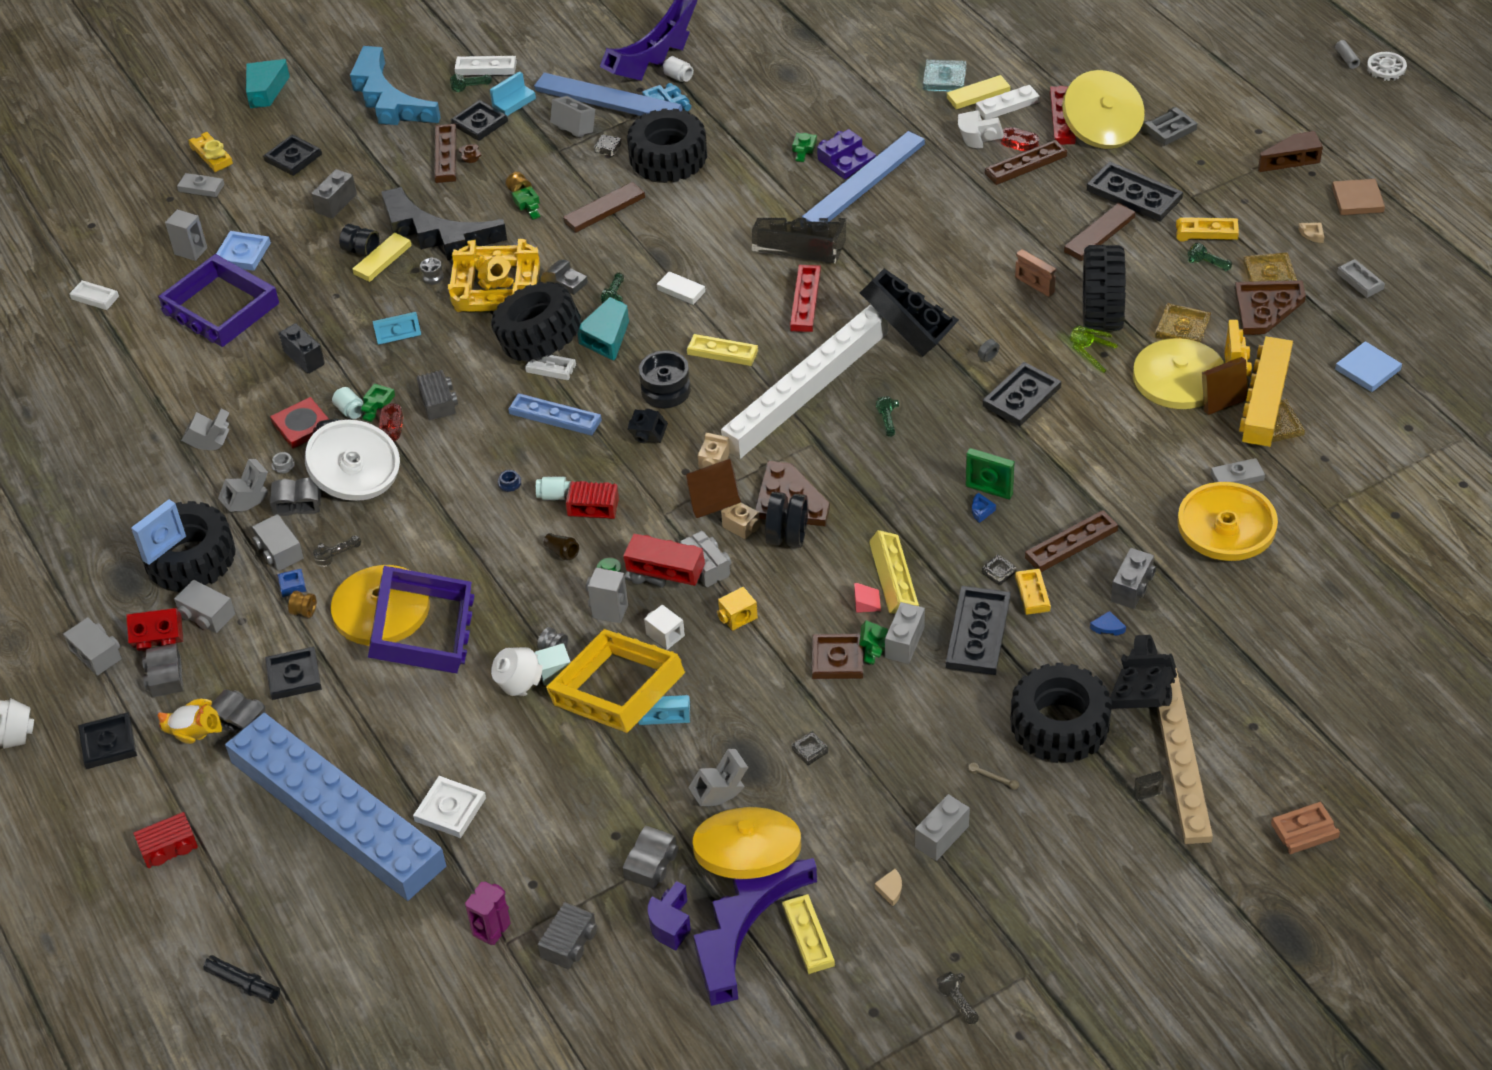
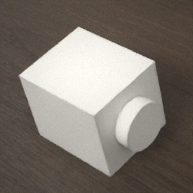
M661 605L655 611H651L644 618L646 635L666 650L685 636L683 619L664 605Z

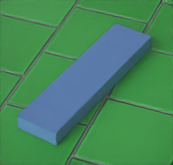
M519 393L508 408L511 415L591 436L602 420L601 414Z

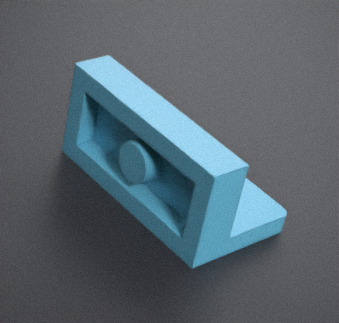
M517 72L490 89L492 107L507 116L536 99L535 92L525 86L523 73Z
M662 696L640 719L639 725L690 723L689 696Z

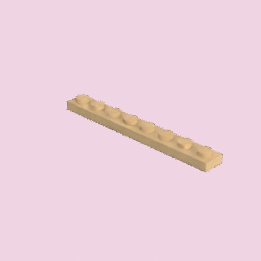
M1177 673V677L1174 678L1175 683H1171L1172 702L1170 706L1157 707L1184 843L1212 842L1213 835Z

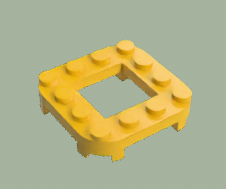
M518 239V245L476 246V240L467 241L468 246L458 251L454 249L452 253L453 267L448 290L450 301L457 312L495 311L497 306L503 303L507 296L513 295L518 289H524L527 285H535L539 281L540 260L538 248L527 244L525 239ZM483 255L485 260L495 255H501L504 257V260L510 262L511 266H517L513 289L473 290L475 265L478 258Z

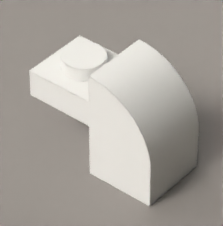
M979 110L958 114V126L967 146L983 148V142L1003 138V130L998 117L982 120Z

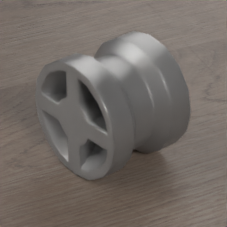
M427 258L420 263L424 283L435 285L443 280L444 276L439 259Z
M547 627L539 636L538 649L542 650L563 643L566 648L568 636L563 633L558 634L555 629Z

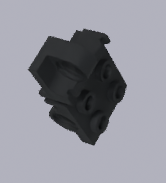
M1136 635L1134 649L1131 650L1129 656L1123 654L1121 662L1124 669H1121L1110 696L1112 709L1170 706L1172 702L1171 683H1175L1174 678L1177 677L1175 661L1172 654H1157L1158 652L1151 635Z

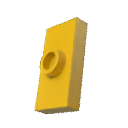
M1040 569L1015 572V579L1025 614L1049 612L1051 605Z

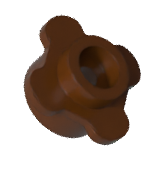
M468 144L460 147L461 159L466 163L478 161L481 156V152L478 151L479 146L477 144Z

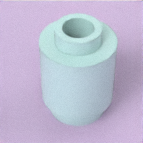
M343 387L334 393L332 403L346 417L356 419L363 414L364 411H361L363 401L350 388Z
M542 477V479H537L536 497L542 498V500H566L570 481H566V477Z

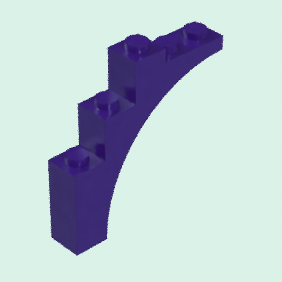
M674 0L662 20L642 39L627 47L606 48L600 67L615 75L642 81L649 62L663 65L669 47L680 50L684 49L690 33L686 29L698 0Z
M814 858L797 860L777 873L760 878H733V885L737 896H726L713 901L714 917L718 929L705 930L700 934L694 935L695 950L711 1006L738 1000L735 969L738 952L746 933L758 916L779 898L798 888L817 882V867Z

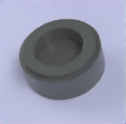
M993 339L987 340L980 347L978 357L984 362L992 360L997 355L1000 345Z

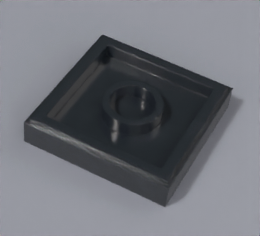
M479 100L450 120L451 124H456L457 129L480 141L508 122V117Z
M292 134L263 155L265 162L294 176L320 157L322 151L320 148Z
M315 647L265 657L272 700L322 690Z
M129 712L78 725L83 761L86 769L137 756Z

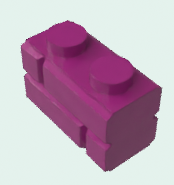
M481 882L474 890L475 894H471L465 902V907L473 936L490 945H495L502 936L501 932H505L511 924L508 913L509 907L505 901L506 893L497 884L491 885L487 882Z

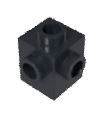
M635 409L627 429L639 443H661L668 423L659 411Z

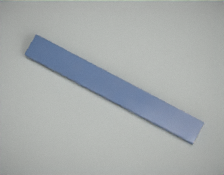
M543 73L534 85L535 90L538 92L559 97L568 96L580 102L639 116L645 113L650 114V111L653 110L661 111L664 108H667V110H673V108L679 109V111L683 110L681 104L548 73Z
M910 131L906 132L802 216V222L819 231L925 145V139Z

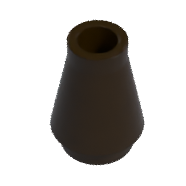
M548 533L544 538V546L550 548L563 560H572L578 555L579 544L574 538L554 535L552 533Z

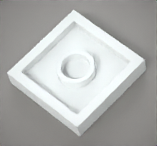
M438 776L414 813V821L461 838L485 801V792Z

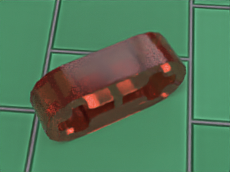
M1007 127L1003 129L1001 143L1006 147L1026 152L1039 147V136L1025 130Z
M391 403L385 405L381 410L379 429L384 431L394 442L401 436L403 413L400 405Z

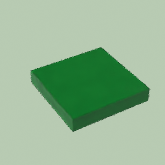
M969 448L966 453V487L1010 500L1013 495L1015 461Z

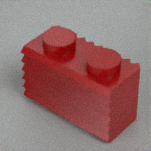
M586 481L570 482L566 500L567 515L615 519L619 501L617 484L614 483L612 485L608 482H600L598 484L597 482L588 483Z
M184 812L133 832L147 868L160 866L168 859L171 860L178 855H186L193 849L198 848Z

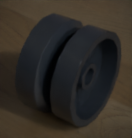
M665 350L651 353L641 361L639 365L641 393L646 403L658 408H672L688 399L691 392L688 361L684 356L677 352Z
M771 493L765 526V538L768 545L780 546L785 537L789 547L801 548L803 546L808 521L807 495L794 494L788 504V497L785 493Z

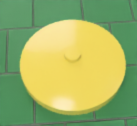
M1095 70L1078 76L1066 90L1062 103L1063 115L1070 130L1080 140L1097 148L1113 149L1129 143L1137 135L1144 121V105L1136 88L1122 76L1109 71Z
M1181 338L1165 339L1148 345L1138 354L1134 362L1133 379L1140 393L1150 401L1173 409H1192L1204 406L1202 372L1222 365L1224 361L1212 348L1200 342Z

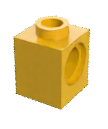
M744 587L718 599L719 610L717 615L723 624L726 623L732 631L758 618L757 602Z

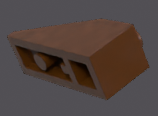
M1310 131L1293 134L1261 152L1258 171L1265 172L1320 163L1323 146L1316 132Z

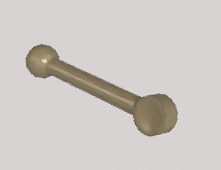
M971 763L968 766L971 774H982L1009 785L1012 790L1019 788L1017 780L1010 781L979 768L977 763Z

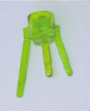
M1081 325L1076 326L1070 334V341L1074 343L1072 348L1078 350L1093 365L1105 373L1106 369L1082 347H1089L1095 341L1117 348V344L1094 336L1111 338L1112 334L1089 329Z

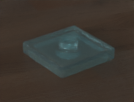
M926 59L923 90L953 91L964 87L966 61Z

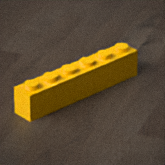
M1265 336L1264 345H1259L1257 358L1259 359H1255L1250 387L1253 388L1248 389L1246 402L1250 403H1245L1243 417L1246 418H1241L1239 432H1244L1242 442L1271 447L1293 341Z

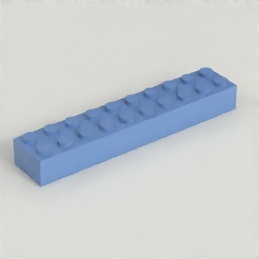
M266 713L261 714L225 744L233 765L405 900L409 901L446 867L443 850L439 845Z

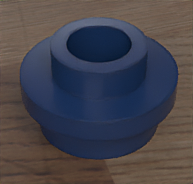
M505 470L498 478V486L503 491H515L521 486V477L514 470Z

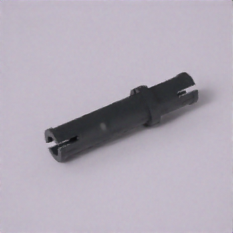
M210 955L209 959L207 958L204 963L203 969L205 972L245 990L244 993L249 996L255 995L273 1004L274 1000H277L280 995V988L261 979L260 975L247 973L214 955Z

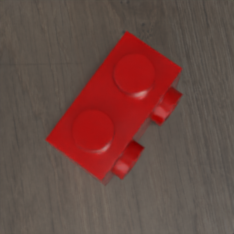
M177 608L126 614L128 643L138 651H146V649L156 645L165 646L184 642L182 616Z

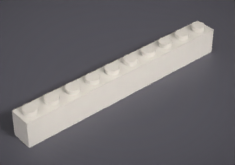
M870 304L721 429L722 436L729 437L730 454L741 459L886 336L888 334V321Z

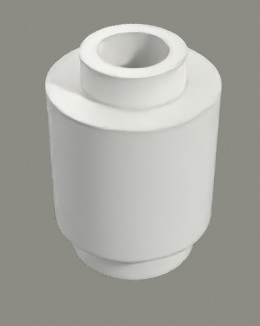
M674 56L666 59L663 64L664 74L680 82L689 81L693 75V67Z

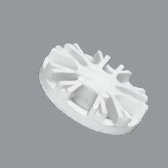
M1379 52L1373 54L1368 59L1367 67L1369 74L1372 73L1373 77H1382L1384 81L1386 79L1390 81V78L1396 80L1399 79V76L1404 75L1407 63L1402 56L1396 53Z

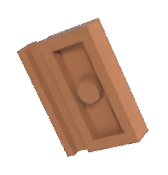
M1023 249L1017 252L1018 260H1016L1015 278L1048 297L1055 293L1056 276L1054 272H1056V268Z
M1321 802L1274 817L1271 822L1280 840L1287 846L1289 854L1337 839L1340 834L1339 829L1335 828L1334 821Z

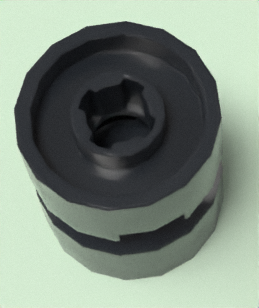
M353 224L345 225L339 238L342 250L365 257L379 246L380 241L377 231L367 228L361 229L360 226Z

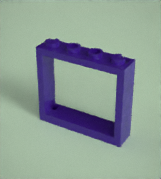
M214 254L158 296L162 307L161 311L164 315L172 317L179 324L189 327L196 334H201L210 342L216 343L221 347H224L279 304L274 286L217 254ZM217 277L255 298L219 327L181 306Z
M384 566L368 658L457 674L460 664H465L467 650L463 649V645H467L470 630H465L466 625L470 626L472 611H468V606L472 607L474 601V594H470L472 582ZM390 589L460 601L453 653L382 640Z

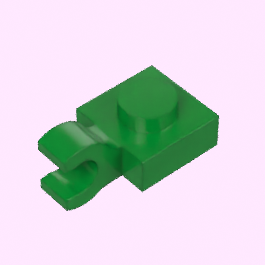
M796 133L792 144V151L797 152L796 161L804 162L807 153L813 154L817 143V135Z
M531 186L512 192L513 201L520 210L527 209L532 220L541 217L537 211L539 208L538 204H540L539 196Z
M373 384L363 397L364 404L361 407V411L366 412L363 420L372 422L376 416L377 409L384 410L395 397L394 389Z
M867 620L861 625L859 645L866 647L864 662L874 665L875 657L880 658L885 650V638L888 629Z

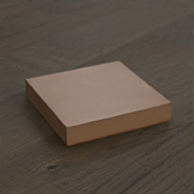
M1376 179L1334 181L1332 183L1333 193L1341 215L1384 212L1385 205Z

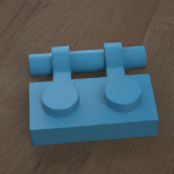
M668 83L665 89L658 85L642 91L643 96L681 104L682 109L685 111H689L692 107L689 99L682 95L681 90L672 83Z

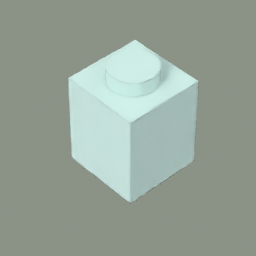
M564 643L535 651V654L538 655V664L542 665L541 679L544 686L549 685L571 663Z

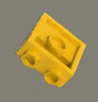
M1229 320L1224 350L1225 363L1243 357L1246 359L1247 376H1251L1252 364L1247 362L1250 359V346H1246L1243 329H1239L1238 320Z

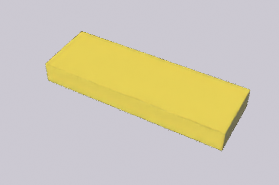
M999 75L947 92V99L955 109H959L1009 92L1010 85Z
M393 233L352 269L353 274L368 282L372 281L412 246L411 240Z
M697 334L693 335L687 348V355L752 366L758 352V345Z
M806 894L783 901V910L808 974L834 967V958L809 895Z

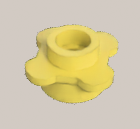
M218 140L208 141L203 148L204 152H206L205 158L217 159L224 156L223 144Z

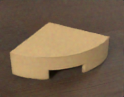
M1299 223V232L1303 237L1313 242H1324L1321 223Z
M896 869L875 883V890L892 906L898 902L902 891L901 876Z

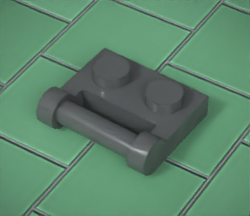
M1173 107L1167 113L1151 121H1144L1141 130L1145 134L1149 133L1165 146L1197 130L1198 123L1177 107Z

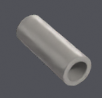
M1340 40L1336 43L1335 49L1349 68H1357L1360 65V60L1347 42Z

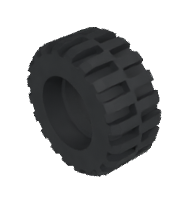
M664 108L661 111H650V114L645 113L640 116V119H636L628 130L627 143L630 165L635 172L645 179L649 178L651 181H661L662 183H667L668 181L678 182L679 179L683 178L685 180L689 178L691 174L695 175L699 168L701 169L707 159L706 130L703 123L695 115H690L685 110L682 112L679 109L667 110V108Z
M1088 245L1084 249L1083 327L1087 331H1119L1123 329L1125 318L1126 268L1124 248L1120 245Z
M547 281L546 283L538 282L535 285H527L524 289H518L513 295L507 296L504 302L500 303L497 306V310L494 311L491 326L508 357L517 361L530 362L533 359L537 361L542 359V357H549L557 350H562L566 344H569L573 336H576L580 329L581 316L568 289L558 283Z
M188 501L185 504H182V502L175 503L186 537L150 565L142 560L146 573L158 586L164 589L170 588L171 591L176 592L184 590L193 580L203 585L213 584L218 581L219 576L223 577L228 571L227 567L232 565L236 552L227 519L217 508L210 507L209 504L200 502V504H197L195 501ZM202 541L192 549L181 552L172 551L183 543Z
M1056 663L1053 666L1049 664L1042 665L1039 670L1034 668L1028 672L1027 676L1021 677L1018 685L1014 687L1012 692L1010 726L1015 734L1016 741L1020 745L1023 744L1024 750L1030 754L1032 752L1035 753V757L1044 760V758L1050 759V762L1058 763V761L1071 763L1077 758L1080 761L1087 758L1088 753L1092 755L1099 750V747L1107 739V733H1109L1112 701L1107 687L1103 685V681L1097 676L1093 677L1091 671L1085 668L1081 670L1078 668V665L1074 664L1066 666L1063 663ZM1050 705H1066L1076 709L1082 715L1073 720L1058 721L1046 717L1040 710Z

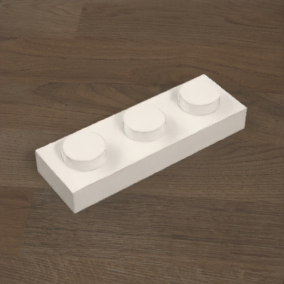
M516 56L457 57L455 74L464 76L515 74L517 63Z
M1030 85L976 102V110H979L984 120L992 119L1039 103L1040 96Z

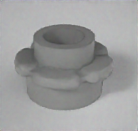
M280 452L273 457L271 467L274 471L277 470L278 473L284 474L293 469L295 463L290 454Z

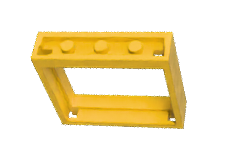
M603 629L546 688L554 706L628 733L684 675L685 671L681 659L673 651H667L656 645L641 642L636 638L632 639L620 633ZM612 654L657 669L623 706L577 690Z

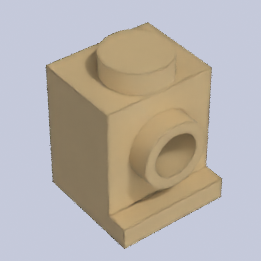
M706 433L705 441L698 453L700 469L727 460L730 454L729 437Z
M741 502L721 511L722 527L743 539H746L752 532H756L760 526L759 512Z

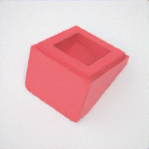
M854 583L856 613L881 611L879 590Z

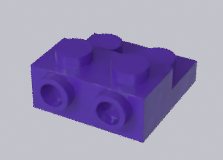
M850 129L844 132L838 131L834 138L828 141L822 140L817 147L818 160L843 179L854 175L876 157V154L862 145V138Z

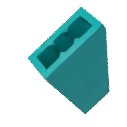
M286 59L246 64V94L250 108L271 106L290 77Z
M609 297L580 324V329L577 333L578 343L614 361L629 323L627 305Z

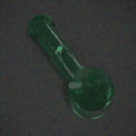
M454 74L450 78L451 88L455 92H462L466 86L488 85L492 82V77L488 74L471 78H464L460 74Z
M1194 243L1187 252L1190 263L1205 260L1223 268L1224 271L1232 268L1230 260H1225L1208 253L1206 247L1201 243Z
M615 273L609 289L603 290L601 294L602 304L609 297L617 301H623V296L617 293L619 286L624 281L622 273Z
M890 396L877 397L876 409L879 414H882L886 436L892 437L895 435V428L891 412L894 408L899 407V401L893 400Z

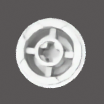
M526 647L503 649L497 654L492 664L491 674L494 681L510 696L527 695L526 691L533 684L537 686L542 675V665L538 664V655Z
M10 698V701L0 700V746H3V749L24 745L27 734H32L34 719H30L31 708Z

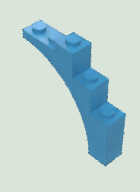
M363 46L350 77L353 91L363 92L365 106L375 108L378 124L398 125L400 120L439 123L441 117L438 102L411 97L394 88L383 76L385 59L382 47Z

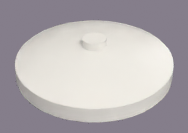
M339 420L322 426L309 439L305 452V466L312 481L326 493L345 500H367L381 495L394 483L400 464L399 452L393 440L378 427L357 420Z

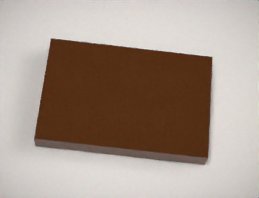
M731 459L686 474L693 513L696 518L741 502Z

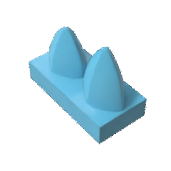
M416 312L372 321L378 345L421 335Z

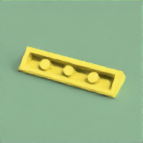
M877 530L869 544L889 613L895 614L901 602L919 606L899 536Z

